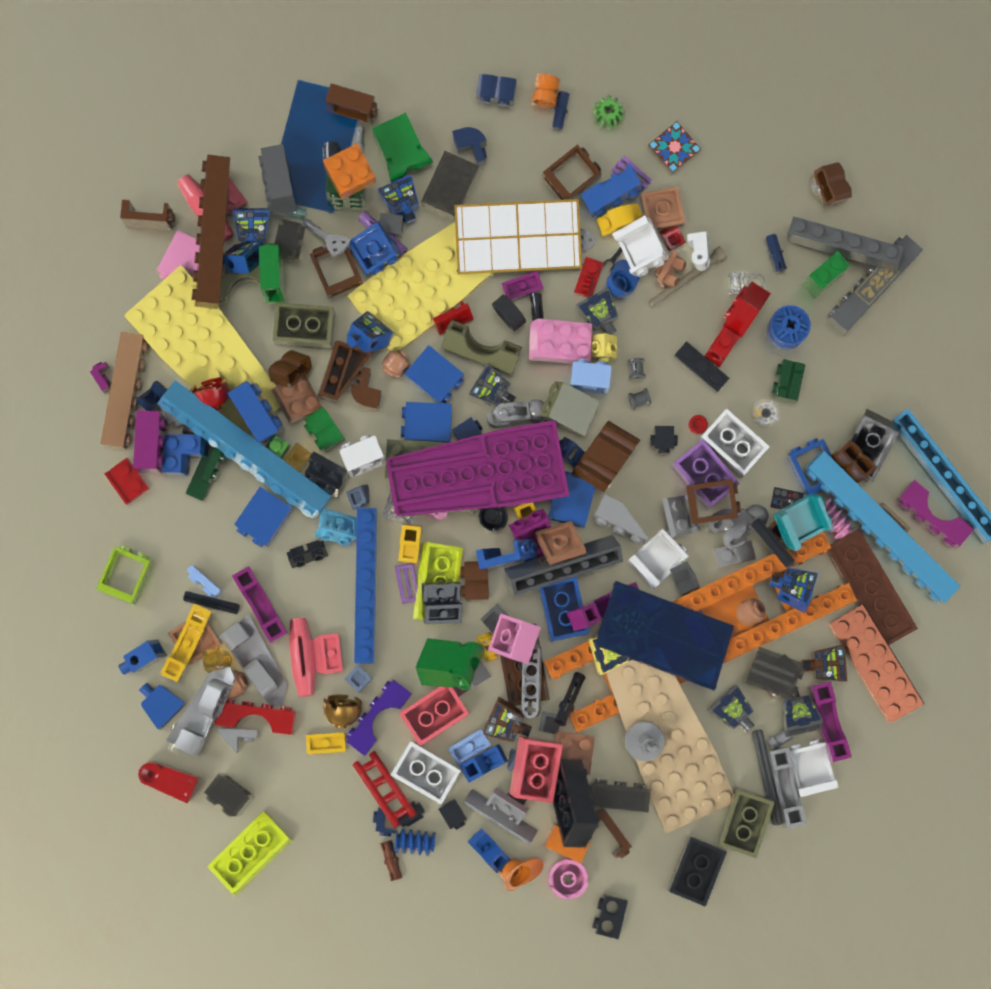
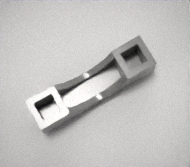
M789 747L767 751L784 828L788 829L806 825L803 806L794 781L793 763Z

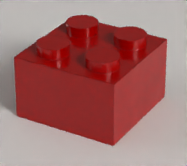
M751 281L748 287L744 285L724 315L726 321L723 326L742 338L771 293Z

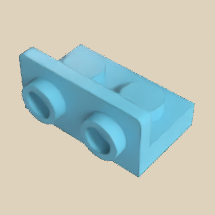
M322 508L319 515V528L315 531L314 536L325 541L349 546L357 538V517Z

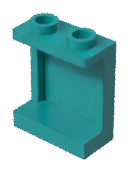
M811 493L773 514L787 549L797 551L802 548L801 543L825 530H833L832 518L825 509L826 503L821 496Z

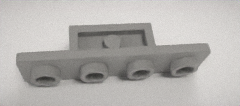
M495 788L489 799L471 790L464 801L465 805L527 844L532 842L537 833L535 828L522 821L529 808Z

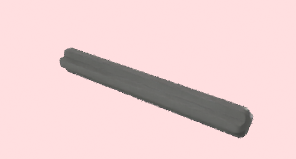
M756 730L752 732L766 797L775 801L771 812L772 823L775 826L783 824V818L762 730Z

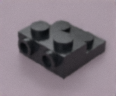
M313 451L309 459V466L305 471V477L336 498H338L345 487L347 469Z

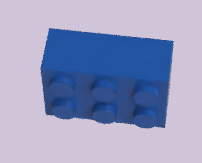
M246 381L230 391L228 395L257 442L264 443L282 432L281 426L283 424L278 416H273L270 411L273 408L269 401L263 399L260 395L263 392L259 385Z
M577 576L538 588L550 642L589 634L588 627L574 631L567 615L568 612L583 605Z

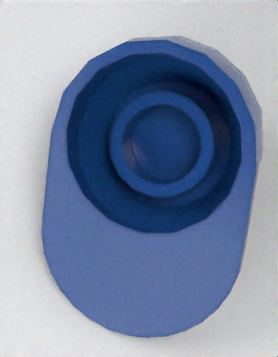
M619 260L606 281V286L609 288L610 293L617 298H624L630 295L636 288L640 278L630 273L629 270L631 268L627 260Z

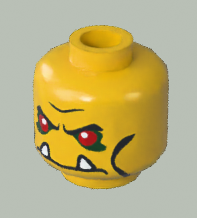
M491 632L477 636L475 641L484 647L481 659H486L487 662L498 658L497 653L488 650L493 637Z

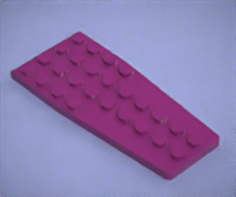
M555 420L496 430L386 460L394 512L398 517L512 507L569 497Z

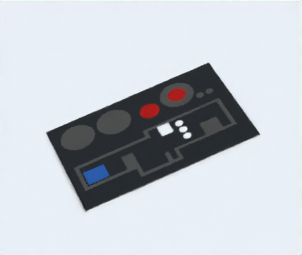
M774 487L770 507L782 510L802 499L804 493Z

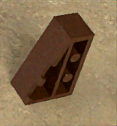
M336 340L317 397L335 403L373 352L365 353L356 346L350 347L347 343Z

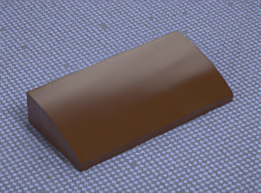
M538 636V638H537V640H536V643H538V644L540 645L539 636ZM533 649L529 662H537V659H533V654L537 653V649ZM500 655L508 702L513 706L522 705V662ZM542 658L541 701L550 700ZM530 665L527 668V673L530 676H534L537 673V668L534 665ZM530 684L527 687V693L531 696L535 695L536 687ZM527 698L526 701H531V703H532V701H536V698H534V699H528V698Z

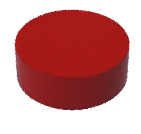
M702 415L693 416L688 423L689 430L696 435L704 433L708 427L707 419Z

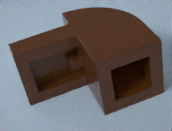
M363 367L362 372L359 371L356 382L359 385L351 384V393L354 401L360 407L378 412L382 392L381 390L368 387L371 368Z

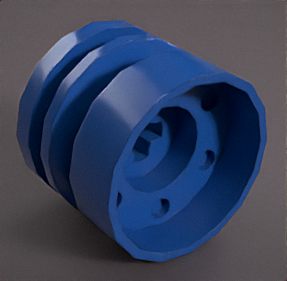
M787 305L778 309L767 325L769 341L781 350L797 348L810 332L811 322L808 314L803 309L793 305ZM787 324H789V325H790V324H793V325H794L792 329H791V328H788V329H787V327H786Z

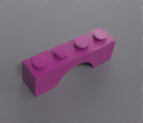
M916 480L910 482L897 498L900 502L899 505L904 510H910L914 513V518L917 521L926 523L929 526L928 529L934 535L938 536L939 534L944 538L943 542L950 548L960 547L974 529L960 517L949 521L935 517L928 507L929 491Z
M248 566L232 575L269 642L273 644L289 635L251 567Z
M636 582L625 585L640 591ZM611 592L567 613L574 631L587 628L602 620ZM625 592L615 600L611 609L617 605H633L643 599L632 592Z
M831 681L809 687L812 700L823 720L820 730L823 740L827 744L826 749L829 761L836 762L851 758L848 741L838 718L836 698Z

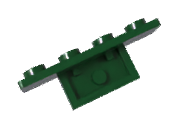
M208 444V457H201L186 490L187 495L200 501L204 500L212 481H215L219 474L218 467L220 463L225 461L226 456L222 451Z

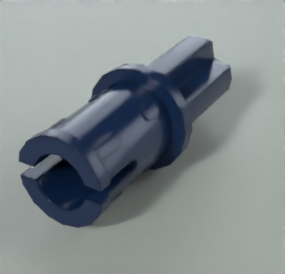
M564 91L558 92L556 107L553 108L555 113L552 128L556 130L563 129L565 114L568 113L567 104L570 94Z
M768 235L766 241L770 251L769 257H772L775 272H780L779 263L781 264L782 271L786 270L787 267L782 254L784 251L780 248L777 235Z

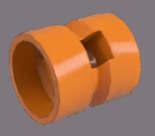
M538 74L535 82L537 89L533 93L532 102L542 107H555L557 101V94L555 92L559 90L560 79L549 74Z

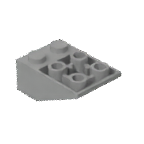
M605 494L593 517L596 520L595 524L603 528L608 526L613 529V533L619 536L625 534L631 537L630 541L635 544H645L648 540L647 535L624 504Z

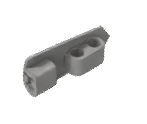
M247 615L240 622H236L224 631L219 638L241 665L244 673L267 703L273 706H282L288 685L250 615Z
M231 667L209 673L167 738V742L175 744V747L191 755L199 756L212 723L220 716L236 679Z

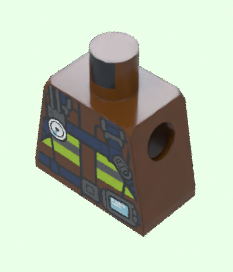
M845 645L811 652L812 659L801 660L802 672L813 671V679L847 682Z
M498 697L484 728L483 735L514 742L517 733L528 737L532 726L523 723L524 715L520 709Z

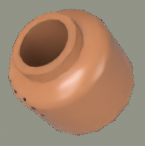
M391 350L382 361L384 367L382 370L393 378L396 376L402 377L410 366V362L407 360L409 356L402 350L398 352Z
M750 598L737 606L736 617L744 625L752 626L764 619L766 609L760 600Z
M233 670L236 679L228 698H234L246 691L248 681L243 672Z

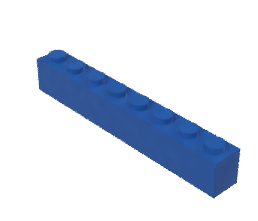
M357 508L355 664H375L377 508Z

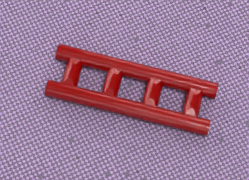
M373 751L369 754L371 758L369 762L361 765L359 761H356L352 766L392 826L397 828L400 826L399 818L407 813L410 818H413L417 813L377 753ZM377 767L382 776L372 781L366 772ZM387 782L392 792L382 797L377 787ZM398 798L403 807L393 813L387 803Z

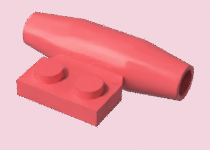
M189 174L185 175L177 184L186 202L198 217V215L202 214V208H199V198L203 197V190H200V184ZM230 178L228 182L226 215L233 214V208H243L248 205L247 200ZM227 219L225 222L224 243L234 235Z
M306 618L291 619L289 649L292 675L299 697L313 696L315 672L324 675L343 672L339 633L319 635L312 640Z

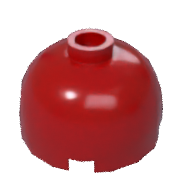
M221 377L201 382V387L197 388L195 385L190 389L202 403L211 406L216 411L222 409L221 405L225 404L229 399L228 393L230 390L225 377L223 381Z

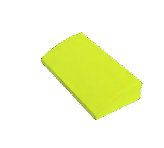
M430 542L422 543L413 619L423 620L422 583L459 582L463 547Z
M263 811L207 867L233 895L237 896L293 840Z

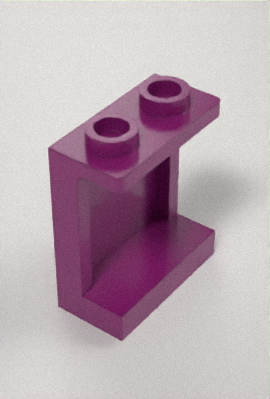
M544 509L534 511L530 515L508 525L514 540L533 539L537 545V557L545 556L535 537V532L551 527Z

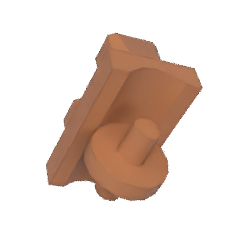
M672 250L669 259L664 261L665 263L662 266L657 267L654 273L658 275L657 281L660 283V287L666 288V286L675 288L679 277L673 274L674 270L683 272L687 266V262L679 257L677 252Z

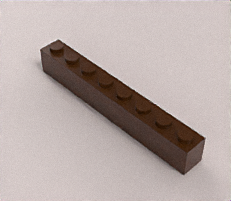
M207 154L206 161H202L201 172H205V176L200 182V190H203V197L199 198V208H202V214L198 215L197 220L200 234L197 233L196 245H199V252H195L194 263H198L197 270L193 272V282H196V289H192L191 300H195L194 307L218 309L230 157Z

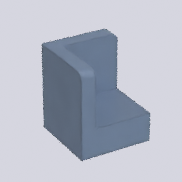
M359 665L345 678L358 693L373 679Z

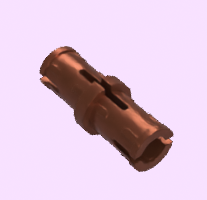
M392 840L380 843L385 858L384 865H387L390 880L394 881L403 878L398 863L399 857L396 856Z

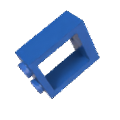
M815 438L807 442L808 446L802 449L798 446L790 450L791 454L787 456L805 496L811 493L817 494L823 490L820 488V483L810 487L796 457L819 446L822 451H825L831 457L824 438L819 441Z

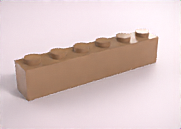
M127 332L120 333L100 442L104 447L126 450L127 445H130L131 434H129L130 427H133L135 416L132 414L133 409L138 404L136 402L138 399L136 392L141 387V378L139 376L140 371L144 370L145 365L143 354L148 349V342L143 338L144 335Z

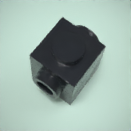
M655 426L653 428L654 435H650V446H654V451H658V454H670V451L674 450V446L678 445V435H674V426Z

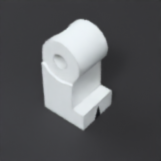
M707 233L687 234L689 246L694 248L692 254L694 267L699 271H704L710 266Z

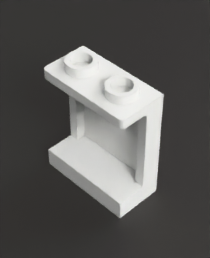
M643 216L612 233L615 240L619 242L631 268L629 270L630 273L634 276H643L648 273L649 269L660 267L665 263L664 261L669 259L652 220L647 216Z
M662 528L628 560L631 566L653 589L671 573L670 569L680 565L689 557L686 554L688 552L681 543L678 545L673 540L675 537H671L668 529L665 531Z
M820 739L810 741L809 746L802 747V744L790 746L794 781L799 797L838 788L837 780H834L826 749L827 744L826 742H821Z

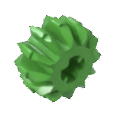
M610 95L607 97V101L601 97L600 103H595L596 109L593 110V114L596 117L594 120L600 121L601 127L606 123L609 129L611 123L616 127L618 126L617 121H623L621 115L625 114V110L621 109L623 103L617 104V97L613 101ZM612 110V113L606 114V111Z

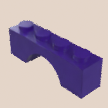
M395 680L386 682L381 689L383 694L380 698L376 696L370 703L372 707L368 713L364 712L358 719V722H360L356 729L352 727L346 735L348 738L346 742L364 756L367 755L377 741L373 733L375 717L387 708L401 709L412 695L411 692Z

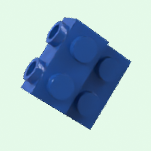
M376 222L350 240L349 247L366 275H377L378 272L384 271L383 266L386 264L390 266L399 260L398 256L401 255L392 238L388 237L380 222Z

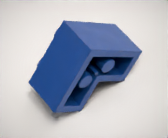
M164 434L162 473L188 476L189 457H208V441L198 435Z

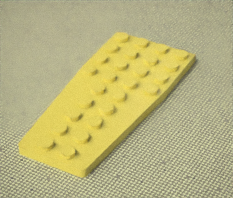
M454 222L400 256L396 263L390 266L388 264L383 268L384 271H380L377 275L372 276L347 295V297L361 315L369 311L394 332L387 348L389 351L395 350L398 352L435 325L434 317L451 311L452 307L455 308L493 273L458 274L456 228Z
M182 265L124 315L141 335H144L143 338L155 352L191 387L196 385L199 388L202 386L201 382L221 377L223 381L225 377L229 390L232 391L246 381L257 383L263 393L260 395L271 404L273 409L270 411L272 414L281 408L272 392V389L277 386L276 383L270 381L267 371L219 307L218 309L194 307L195 300H191L192 289H196V282H193V277ZM229 397L227 402L221 405L222 409L218 410V412L250 435L252 433Z

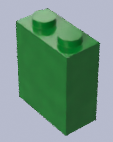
M273 243L259 246L260 290L266 303L285 302L284 263L279 246Z
M837 251L812 272L802 285L815 299L843 276L851 265Z

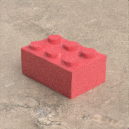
M439 687L399 713L420 746L469 715L452 687Z
M519 736L509 794L515 798L553 803L563 745L557 741Z

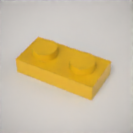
M345 732L306 735L307 754L346 752Z

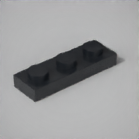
M687 341L674 355L679 362L715 393H718L730 379Z

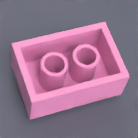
M536 319L530 322L529 360L573 364V362H577V359L591 362L592 324L548 319Z

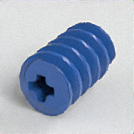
M402 828L400 834L396 831L395 853H398L399 849L402 848L403 854H406L409 848L412 855L416 849L418 855H422L424 850L426 856H429L431 851L434 854L436 833L433 832L431 837H429L428 831H425L424 835L421 836L420 830H417L416 834L413 835V831L410 829L408 834H405V829Z

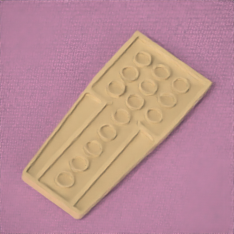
M657 647L651 649L653 653L651 663L671 670L662 651ZM647 652L635 657L646 660ZM632 659L607 672L606 675L625 731L638 721H650L657 725L664 735V748L658 757L650 761L635 760L666 834L730 805L734 796L732 788L714 747L676 677Z

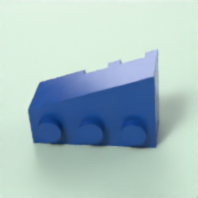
M631 163L625 166L627 170L619 174H612L610 179L603 183L599 182L581 194V198L592 217H600L612 206L617 208L623 204V200L627 198L633 199L640 195V191H642L641 182Z

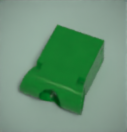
M406 113L372 128V135L387 164L390 182L404 177L410 170L421 169L433 163L429 154L421 146Z
M427 638L415 667L421 685L452 688L456 686L462 690H469L475 676L474 672L483 656L484 647L477 642L462 644L461 642Z

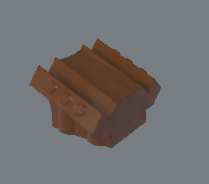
M608 420L572 473L605 492L640 442V439Z

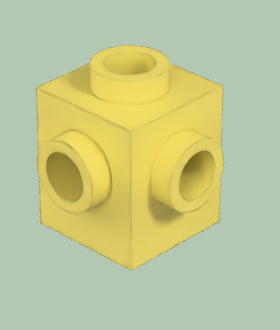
M605 333L592 335L591 358L607 363L610 359H617V336Z

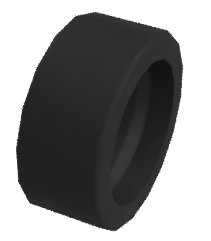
M501 295L492 303L495 312L511 330L516 331L526 323V319L521 311L506 295Z

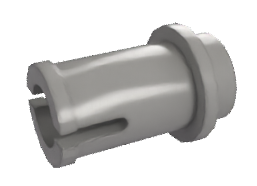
M782 731L774 737L770 736L767 742L772 750L780 749L779 747L792 740L793 736L785 737V732Z

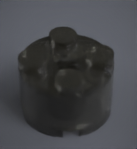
M280 218L274 244L279 246L283 258L294 261L295 258H299L302 245H299L298 242L303 240L306 227L302 226V223Z

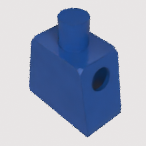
M145 683L139 689L146 697L140 705L158 730H161L187 704L162 685H159L154 690L148 683Z

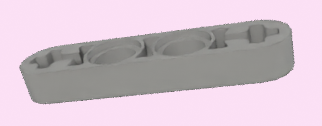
M535 643L534 649H537V653L533 654V659H537V662H529L528 664L522 662V713L526 718H536L541 711L542 649L538 643ZM530 665H534L537 668V673L534 676H530L527 673V668ZM530 684L534 685L537 690L533 696L527 693V687ZM527 698H536V701H532V707L536 708L532 715L527 711V707L531 705V701H526Z

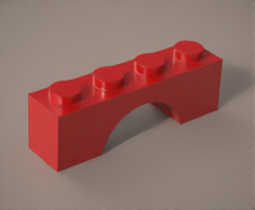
M227 699L220 716L215 719L214 724L236 728L238 723L246 716L259 715L268 721L272 733L293 735L296 712L292 711V707L281 706L280 710L273 709V705L261 704V707H254V702L242 701V705L234 704L235 700Z

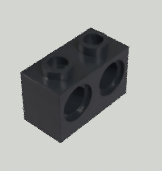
M604 894L603 898H599L597 909L600 912L599 916L594 918L592 926L595 929V934L619 940L628 900ZM610 901H614L617 904V908L613 912H609L606 909V905ZM607 920L611 921V930L604 931L602 923Z

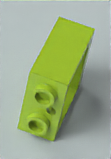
M123 545L120 548L114 546L96 589L135 605L153 562L148 560L149 556L138 552V555L130 553L132 549ZM120 554L144 564L132 595L107 585Z

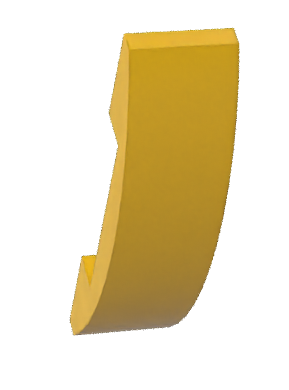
M193 604L183 630L160 672L161 675L176 682L180 680L211 616V611Z

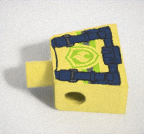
M616 634L606 635L607 641L612 648L622 652L628 649L621 637ZM597 636L588 637L599 675L605 674L628 662V658L595 646ZM628 640L632 647L631 651L637 650L635 641Z

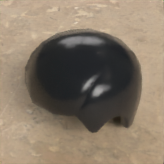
M504 507L480 509L479 521L486 530L500 531L506 526L508 514Z

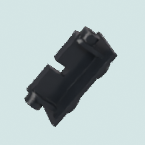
M316 540L306 544L308 548L306 551H304L303 545L290 549L287 552L291 567H302L306 563L320 561L327 557L328 553L324 541Z

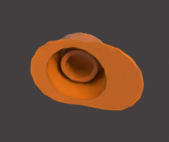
M537 858L525 862L520 859H512L507 862L504 868L499 871V874L505 881V889L513 891L534 880L543 870V862Z

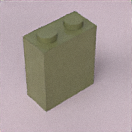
M555 381L549 389L547 400L542 405L540 416L548 421L555 420L556 425L575 435L585 436L600 401L565 382Z

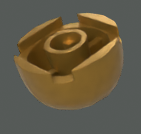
M342 694L329 695L327 700L324 698L323 713L326 720L340 729L352 725L361 714L362 701L359 698L354 697V700L347 699L349 695Z

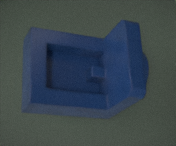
M156 380L150 389L138 397L136 402L146 411H155L160 407L157 403L168 389Z
M378 807V811H374L373 815L376 831L380 832V836L391 837V833H396V829L384 828L386 815Z

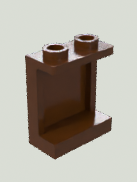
M122 200L120 219L126 227L171 230L172 225H175V213H173V209L170 208L168 203H164L163 213L159 214L135 212V208L130 200Z
M601 807L595 812L596 816H598L599 821H603L620 845L612 855L615 858L619 857L622 859L630 853L629 849L632 846L606 810Z

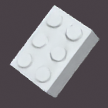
M727 408L699 439L700 441L704 439L714 453L741 478L770 447Z
M370 434L360 438V442L355 444L353 442L346 443L339 450L350 478L386 464L375 435L372 437Z
M410 741L391 776L442 805L461 770Z

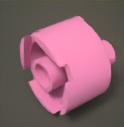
M564 858L554 863L550 868L548 882L550 888L558 897L573 899L579 897L586 890L588 875L582 864L570 858ZM572 874L571 878L573 881L565 884L563 876Z

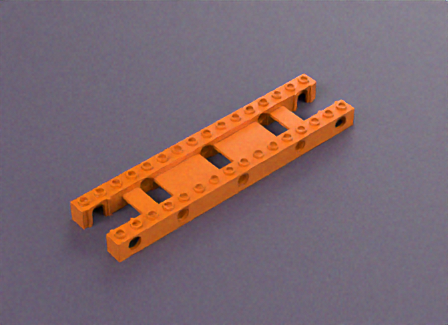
M824 531L801 543L802 548L797 551L785 548L795 560L788 568L797 564L802 565L805 563V560L818 554L823 555L827 553V550L831 549ZM772 554L670 603L693 612L700 610L703 616L733 627L723 664L853 603L857 599L849 583L845 585L840 584L836 586V589L824 595L819 594L815 596V599L809 602L805 613L782 602L785 613L769 620L765 613L762 621L752 626L744 625L736 617L737 606L750 598L759 600L753 585L769 577L771 580L772 574L784 577L787 568L775 554ZM774 587L778 594L780 589ZM662 606L645 614L647 619L659 612ZM668 607L666 614L658 618L651 626L653 630L696 646L683 619L689 614ZM633 621L632 623H630V626L636 630L640 622H638L633 628ZM706 621L717 644L707 650L720 655L728 629ZM612 630L606 632V635L615 633ZM651 633L648 635L650 648L657 647L662 651L672 671L694 678L717 667L719 661L717 658ZM634 640L637 650H634L636 655L638 656L646 652L643 640ZM589 641L543 663L551 680L561 678V675L573 669H581L582 665L593 661L594 658ZM606 673L603 676L612 695L601 700H594L595 703L578 711L575 709L569 715L576 733L619 713ZM676 677L679 684L687 681L682 678Z

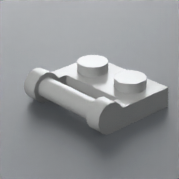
M687 495L662 500L671 537L700 532V527L697 524L691 523ZM683 502H684V505H685V509H686V513H687V517H688V522H689L690 528H688V524H687V520H686V516H685V511H684V507H683Z

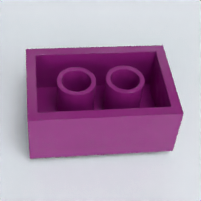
M136 410L133 468L138 473L162 474L164 431H167L168 423L160 411Z

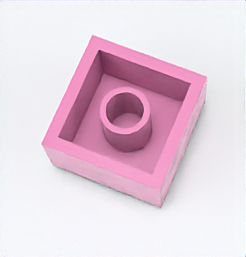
M500 614L488 650L528 664L541 627Z

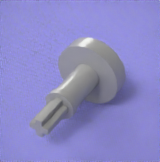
M638 721L632 724L626 731L624 737L626 750L633 758L639 761L655 759L664 748L665 740L662 731L650 721Z

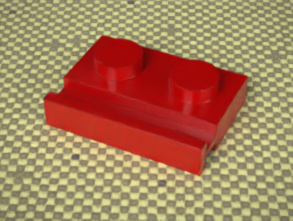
M125 458L111 468V470L104 473L126 505L149 490L128 458Z

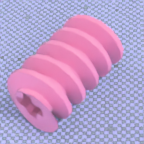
M831 497L825 502V509L833 521V530L829 531V533L836 532L837 534L834 539L837 540L856 527L849 528L852 521L845 522L847 515L840 516L842 508L835 510L837 504L830 503L833 499Z

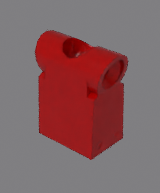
M148 761L140 767L138 772L139 780L144 785L187 804L199 779L198 775L157 761Z

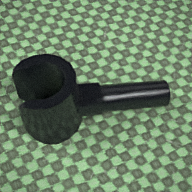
M620 247L611 259L604 261L603 266L607 262L613 263L609 271L613 270L615 261L623 251Z

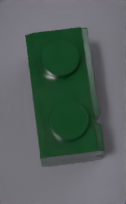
M783 359L781 364H777L775 375H778L777 382H773L771 393H774L773 399L795 404L798 402L806 364Z

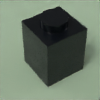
M456 799L438 809L450 829L454 827L457 830L465 825L464 821L467 817Z

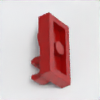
M589 257L585 258L574 294L586 298L593 296L604 262Z
M461 301L460 307L456 309L452 307L451 311L433 318L439 335L446 332L451 320L462 324L474 320L468 303L464 304Z

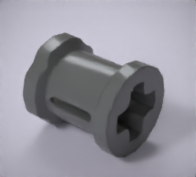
M628 359L631 373L629 379L646 378L643 370L645 359Z
M647 388L635 394H628L633 410L638 406L651 404Z

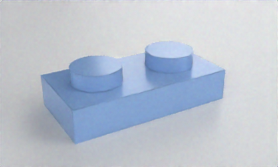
M193 565L188 568L187 571L190 573L188 577L196 584L200 582L204 586L202 590L210 597L212 595L218 597L223 592Z
M479 729L448 748L457 765L491 746L486 736L483 735L482 729Z

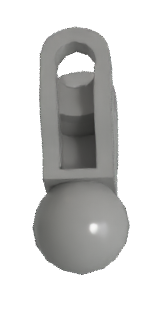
M533 399L529 402L503 403L488 413L487 421L491 427L495 428L526 423L528 421L540 423L545 420L540 416L544 402ZM493 415H495V418L498 422H495L493 420Z
M756 504L751 505L746 510L742 508L741 513H738V518L707 522V526L715 533L726 531L723 542L727 548L734 549L745 544L747 536L754 532L751 524L758 518L764 524H767L769 514L765 507ZM722 509L711 516L732 513V509Z

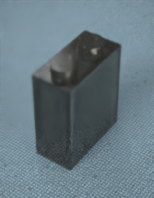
M758 647L745 684L790 700L791 697L795 698L798 691L796 683L804 675L805 669L802 668L804 663Z

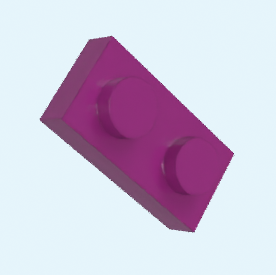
M538 271L501 283L505 295L511 301L544 289Z

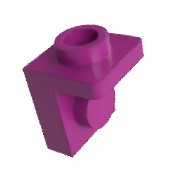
M99 362L92 367L93 370L90 373L105 394L110 391L108 385L111 382L105 373L101 374L110 369V366L107 362Z

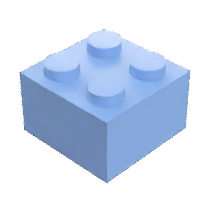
M577 359V362L572 364L570 386L581 392L607 394L610 387L612 365H607L608 363L603 361H597L596 364L588 363V360Z

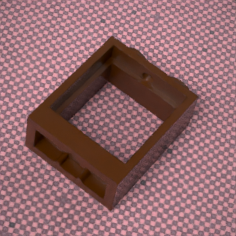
M330 84L325 100L327 112L371 124L372 119H376L378 108L377 103H375V96L336 84Z
M578 144L542 172V178L561 200L575 199L601 178L600 166L596 162H592L589 159L590 155L584 147L580 148ZM577 156L592 174V177L572 193H569L554 173Z
M327 247L315 248L312 251L313 253L310 254L328 299L363 284L348 247L344 252L354 276L331 286H328L317 261L331 255Z
M732 478L686 485L692 524L738 518V513H741L740 501L735 500V494H738L737 482H733ZM728 485L732 513L699 518L695 490Z

